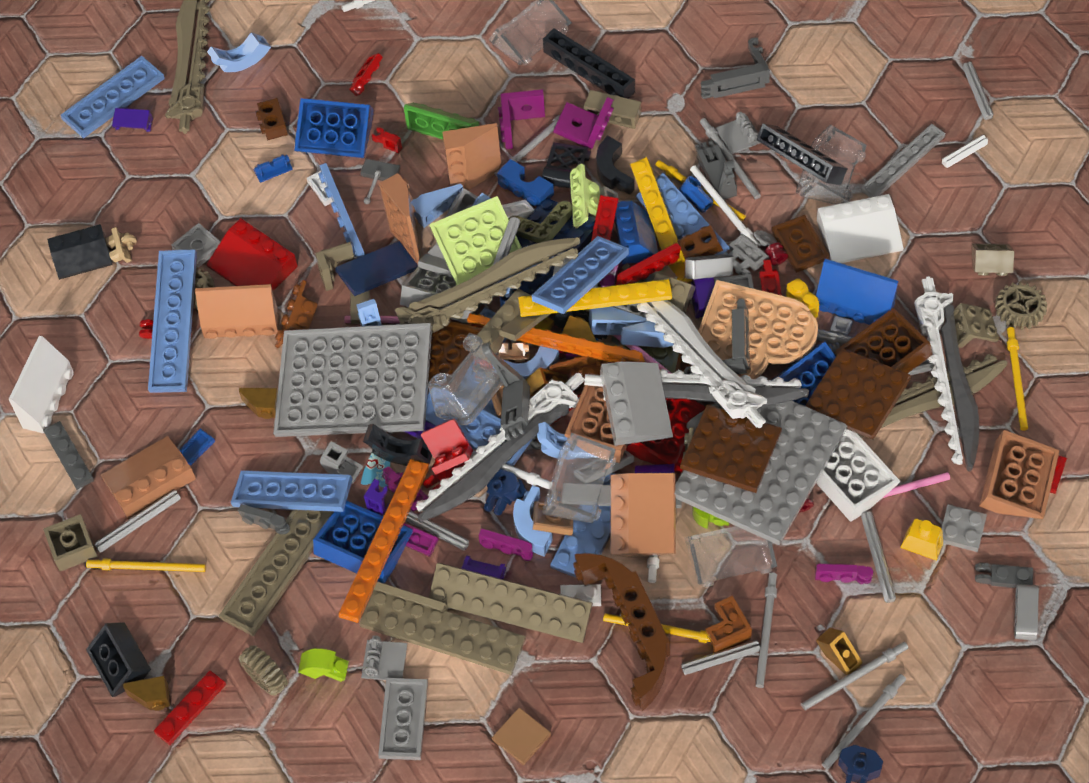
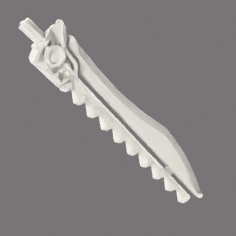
M668 300L638 303V311L647 313L646 320L656 324L654 325L655 331L665 334L663 335L664 341L674 344L672 346L673 351L682 353V361L692 365L690 367L691 372L701 375V383L711 386L709 387L710 393L732 419L747 417L758 428H761L762 424L766 423V420L757 409L762 407L763 404H767V399L762 395L755 394L756 389L742 380L715 354L700 335L691 319L683 311Z

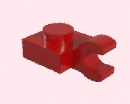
M377 127V134L380 135L372 134V140L382 143L384 148L399 154L402 150L401 138L396 134L384 132L382 128Z

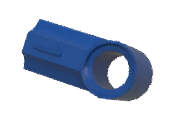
M688 176L678 190L701 213H704L713 205V200L700 188L701 183L699 180Z

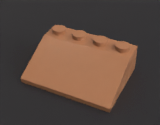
M497 123L442 132L450 186L462 184L463 188L470 190L495 175L494 173L501 168Z
M397 173L379 183L390 232L400 241L418 265L420 249L417 230L418 221L414 216L416 211L411 203L413 198L408 190L410 185L406 178L403 179Z
M271 284L195 288L200 325L204 338L252 337L254 335L270 336L277 334L279 330V313Z
M585 385L566 429L565 437L603 459L620 463L628 444L614 446L606 401L603 400V387Z
M1003 430L995 441L979 507L999 514L1043 519L1059 450Z
M168 436L100 475L128 519L171 491H177L196 479L192 468Z
M626 473L611 475V555L632 557L676 554L675 473Z

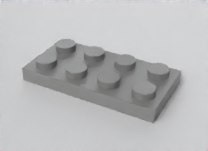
M386 678L379 759L421 760L428 690L427 679Z

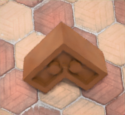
M733 595L714 604V608L722 622L706 628L705 631L713 645V653L735 647L751 639L752 628Z

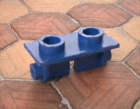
M281 155L273 159L272 162L268 161L260 165L257 164V167L253 170L261 183L289 172L293 168L289 162L288 155Z

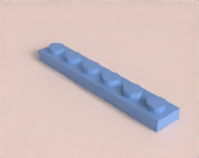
M327 163L320 165L321 172L318 173L321 183L325 182V193L333 201L331 202L333 212H337L339 215L337 221L340 228L344 227L345 232H343L346 243L351 242L354 258H359L365 255Z

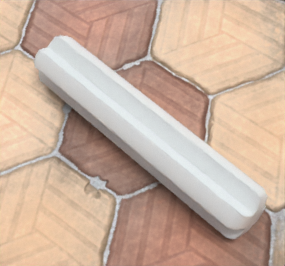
M981 135L942 158V165L945 168L952 166L987 145L988 139L985 135Z

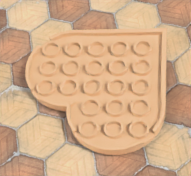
M716 280L698 332L721 360L732 358V309H737V301L744 299L749 311L750 369L745 374H737L739 377L748 375L751 379H756L765 371L768 363H792L800 360L813 349L817 340L818 324L816 318H814L809 311L810 309L805 304L793 298Z

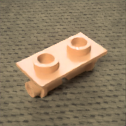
M525 342L512 343V350H508V343H502L501 350L499 351L500 358L506 361L510 359L514 360V362H525V360H529L530 353H526L529 352V344Z

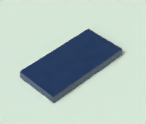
M400 241L339 265L336 267V272L351 293L357 296L414 272L418 265Z

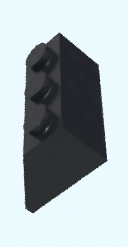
M101 224L47 239L59 280L113 265Z
M125 622L105 623L86 649L112 697L125 692L123 688L124 683L144 680L151 671L149 664Z

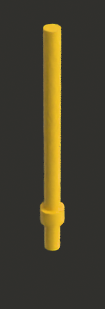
M658 160L655 166L666 172L667 176L675 178L681 183H684L687 178L679 173L678 169L672 165L668 166L661 160ZM700 187L713 200V203L720 207L707 190ZM727 204L742 222L746 215Z
M1014 327L1007 328V349L1010 351L1020 430L1025 431L1028 430L1017 351L1019 344L1015 336Z
M110 558L87 560L86 562L87 568H102V570L137 569L206 572V564L112 561Z
M604 614L603 621L625 625L621 616ZM661 624L666 634L697 639L699 642L706 644L711 642L704 630L699 632Z

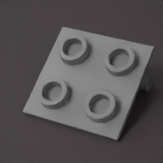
M738 112L736 120L715 128L731 154L760 144L756 140L758 132L745 113Z
M372 636V639L367 640L361 678L376 680L403 678L407 643L381 641L379 636Z

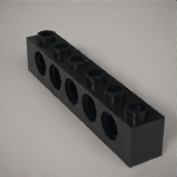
M555 28L543 38L544 53L608 94L629 99L635 93L634 78Z
M762 124L756 139L758 142L823 182L835 185L842 184L848 168L775 125Z

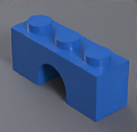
M511 159L497 172L498 184L503 189H508L515 196L527 200L532 206L537 207L546 198L551 199L554 196L553 184L540 176L532 182H524L525 167Z

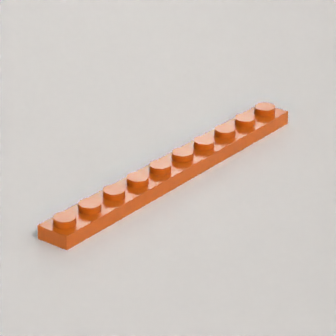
M469 314L467 321L470 326L483 328L491 318L481 314ZM535 327L517 339V341L611 363L621 361L645 362L642 353L637 350H627L620 346L605 345L602 342H592L585 338H575L567 334H557L550 330H540Z
M410 459L339 611L340 618L359 623L429 470V464Z

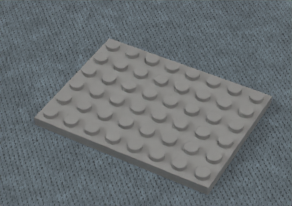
M431 323L284 331L273 432L275 437L366 433L370 424H375L385 432L425 431L432 338Z
M794 401L762 406L757 409L766 420V423L782 428V433L757 493L684 470L675 484V499L780 545L847 430L845 423Z

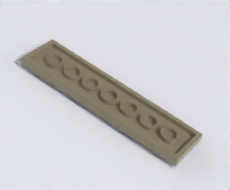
M293 510L285 521L290 526V531L285 535L277 533L219 614L220 619L254 637L313 552V539L334 511Z
M437 563L429 595L430 599L443 602L448 608L583 643L585 640L593 602L443 563Z
M377 590L373 591L359 623L362 628L512 675L526 641V637L447 611L442 613L439 610L427 608L418 603L408 602L396 596H389Z

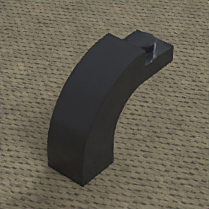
M607 135L599 145L596 154L598 177L607 188L613 190L617 187L620 191L631 195L634 191V179L622 173L614 166V163L622 155V143Z
M375 424L368 425L363 442L373 448L372 453L386 461L404 466L408 465L410 459L430 464L433 455L422 438L411 441L401 440L387 434Z

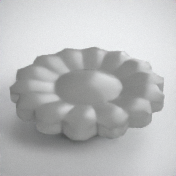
M756 230L754 232V237L759 240L761 246L765 247L777 242L775 237L766 231Z

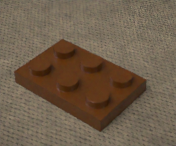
M806 215L772 227L771 231L777 242L782 244L783 251H786L788 254L787 259L796 273L823 263L825 259H830V255Z

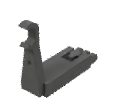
M751 38L748 41V49L755 65L711 74L710 80L701 82V97L703 99L719 98L765 87V84L770 83V70L761 55L763 47H753V45L759 43L758 38Z
M713 140L708 141L709 147L706 142L701 143L703 149L700 148L699 144H696L697 159L706 179L723 200L737 196V184L732 168H735L733 161L725 160L719 145H714Z
M739 299L737 301V309H732V358L722 360L736 374H745L750 369L749 311L744 299ZM691 366L685 368L684 374L689 375L693 373L691 372Z
M489 341L482 345V351L494 366L505 386L503 387L501 427L505 431L506 440L509 441L512 440V437H518L519 433L521 435L526 433L529 418L530 386L517 371L500 358L499 352L494 353L491 350V343Z

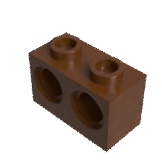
M278 98L257 103L258 110L255 111L258 121H262V124H259L261 133L266 134L267 141L287 136L288 133Z
M711 225L704 226L697 232L685 235L681 240L677 241L684 258L715 255L723 251ZM711 238L709 242H705L706 239ZM691 246H694L692 250L688 251Z

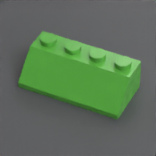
M413 102L404 105L407 129L439 139H443V131L479 126V121L473 118H466L456 113L428 107L425 104Z

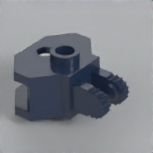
M500 469L487 484L489 496L484 509L488 512L494 509L496 515H501L507 504L511 505L516 499L524 497L527 490L523 481L518 479L514 473Z
M852 745L841 750L838 765L846 775V783H851V781L867 783V781L880 777L883 760L874 750Z

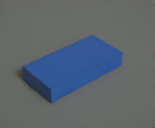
M200 428L179 451L191 466L215 442V439Z

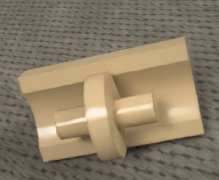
M117 227L111 229L112 235L105 238L108 247L111 249L116 247V249L109 252L110 258L115 263L121 260L127 263L132 261L129 250H132L133 246L137 243L136 237L129 233H119Z

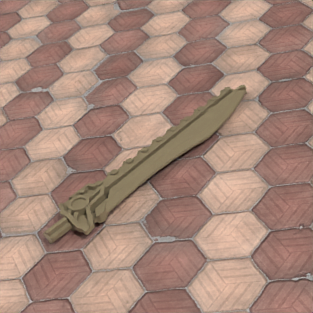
M184 0L176 21L178 43L177 67L172 94L169 99L170 108L165 116L166 118L180 119L179 131L184 134L190 131V120L202 116L205 87L200 82L205 78V74L201 70L206 66L205 61H202V59L207 55V52L202 48L208 44L206 38L204 39L203 37L209 32L207 27L205 28L204 26L209 22L208 16L206 17L205 15L210 11L209 6L206 5L210 0H200V2L199 0ZM197 10H199V12H198V20H197V27H196V34H195L194 49H193V56H192L191 71H190V78H189V83H188V75H189V68H190V61H191V53H192V46H193V39H194V31H195Z
M576 237L550 240L513 251L490 268L455 287L421 301L410 303L408 309L405 307L396 308L395 312L400 321L399 325L431 323L432 333L442 329L443 326H447L450 323V318L461 319L464 316V311L475 312L478 309L479 303L490 304L493 296L504 297L508 288L518 289L521 286V281L532 282L536 278L535 274H547L550 271V266L561 267L566 258L575 260L579 256L578 250L572 247L579 245L580 239Z
M987 354L982 362L972 360L969 367L962 365L972 395L997 377L1006 368L1007 361L1003 360L994 364L997 358L993 354ZM947 371V377H948V382H949V387H950V393H951L952 403L954 404V399H953V394H952V389H951V383H950L949 373H948V371ZM928 376L925 383L914 382L910 389L905 388L881 428L906 417L944 407L938 403L941 392L934 388L938 378Z

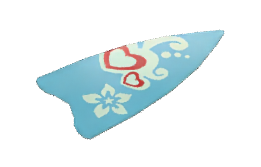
M371 453L363 472L361 484H372L373 480L376 479L380 482L379 486H387L385 484L386 480L382 477V470L387 466L390 467V462Z

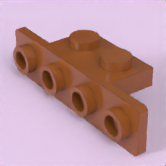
M305 280L295 284L292 290L293 298L289 300L286 306L288 312L283 316L280 323L282 328L278 330L275 336V340H277L275 347L277 348L283 344L284 331L307 330L311 325L318 304L302 296L307 282Z
M577 356L572 360L556 362L554 365L549 366V369L561 374L571 373L572 376L580 373L585 379V374L593 373L600 375L601 365L608 362L585 356ZM585 381L577 388L584 387Z

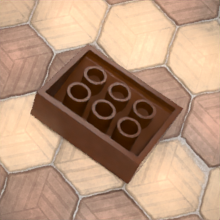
M894 308L833 352L837 356L841 348L907 374L933 355L930 342Z

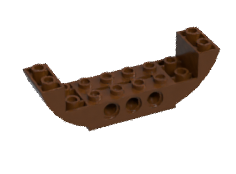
M591 553L575 554L573 566L578 582L582 580L585 587L599 580H605L608 589H612V597L616 606H620L622 612L620 614L624 624L629 626V634L632 641L637 643V651L641 660L645 659L647 674L633 679V687L630 688L635 706L639 705L643 711L654 701L664 683L667 671V657L670 656V642L636 571L631 572L623 564L603 555Z

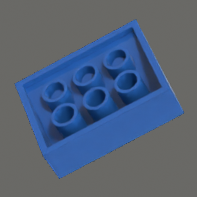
M300 98L294 151L364 158L371 132L374 108L365 104Z
M825 259L816 293L819 301V310L836 314L842 318H849L858 323L871 325L894 308L898 281Z
M823 342L816 345L807 355L792 363L772 378L771 381L777 377L784 379L785 382H789L794 378L800 380L802 384L800 389L809 390L808 397L792 401L805 406L836 356L827 343Z
M346 501L344 511H334L313 539L314 555L357 573L383 516ZM403 525L377 582L384 584L392 574L413 533V529Z

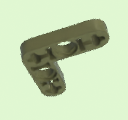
M568 201L559 202L541 224L520 216H511L520 219L516 235L536 243L552 240L573 215L572 205ZM552 221H558V223L550 225ZM533 228L532 231L525 232L526 229Z

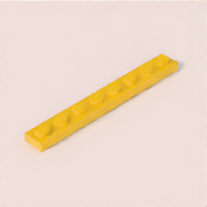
M647 157L630 164L661 250H664L678 243V237L651 164ZM680 251L678 261L668 266L676 274L677 280L691 284L692 279L685 278V258L682 251Z
M667 279L591 288L568 311L672 299L670 281ZM532 295L518 297L521 317L559 313L533 302Z

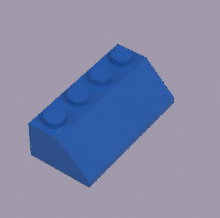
M633 201L618 202L615 216L619 245L629 248V255L622 260V264L639 263L658 253L654 228L648 212Z

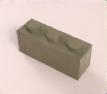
M590 90L584 104V110L599 116L606 98L609 97L613 99L611 107H614L608 123L632 129L636 128L641 115L640 101Z

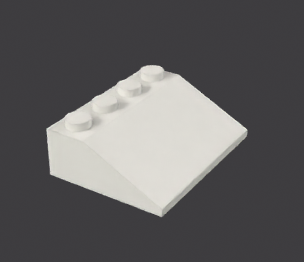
M889 194L818 208L816 221L831 261L845 263L899 252L904 249L895 208Z
M43 336L38 337L9 397V401L23 429L44 433L43 429L50 426L51 417L54 411L58 409L59 400L65 394L66 385L73 377V369L69 360Z
M847 429L816 484L851 522L861 516L863 512H867L897 486L900 480L857 433Z

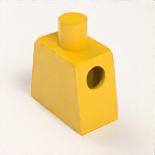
M914 519L907 529L900 548L937 561L944 543L942 528L933 525L928 520Z

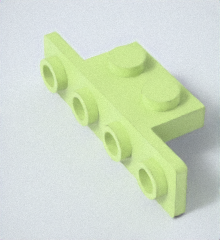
M582 163L570 172L573 227L578 228L588 220V213L596 217L600 199L599 185L585 177V165Z

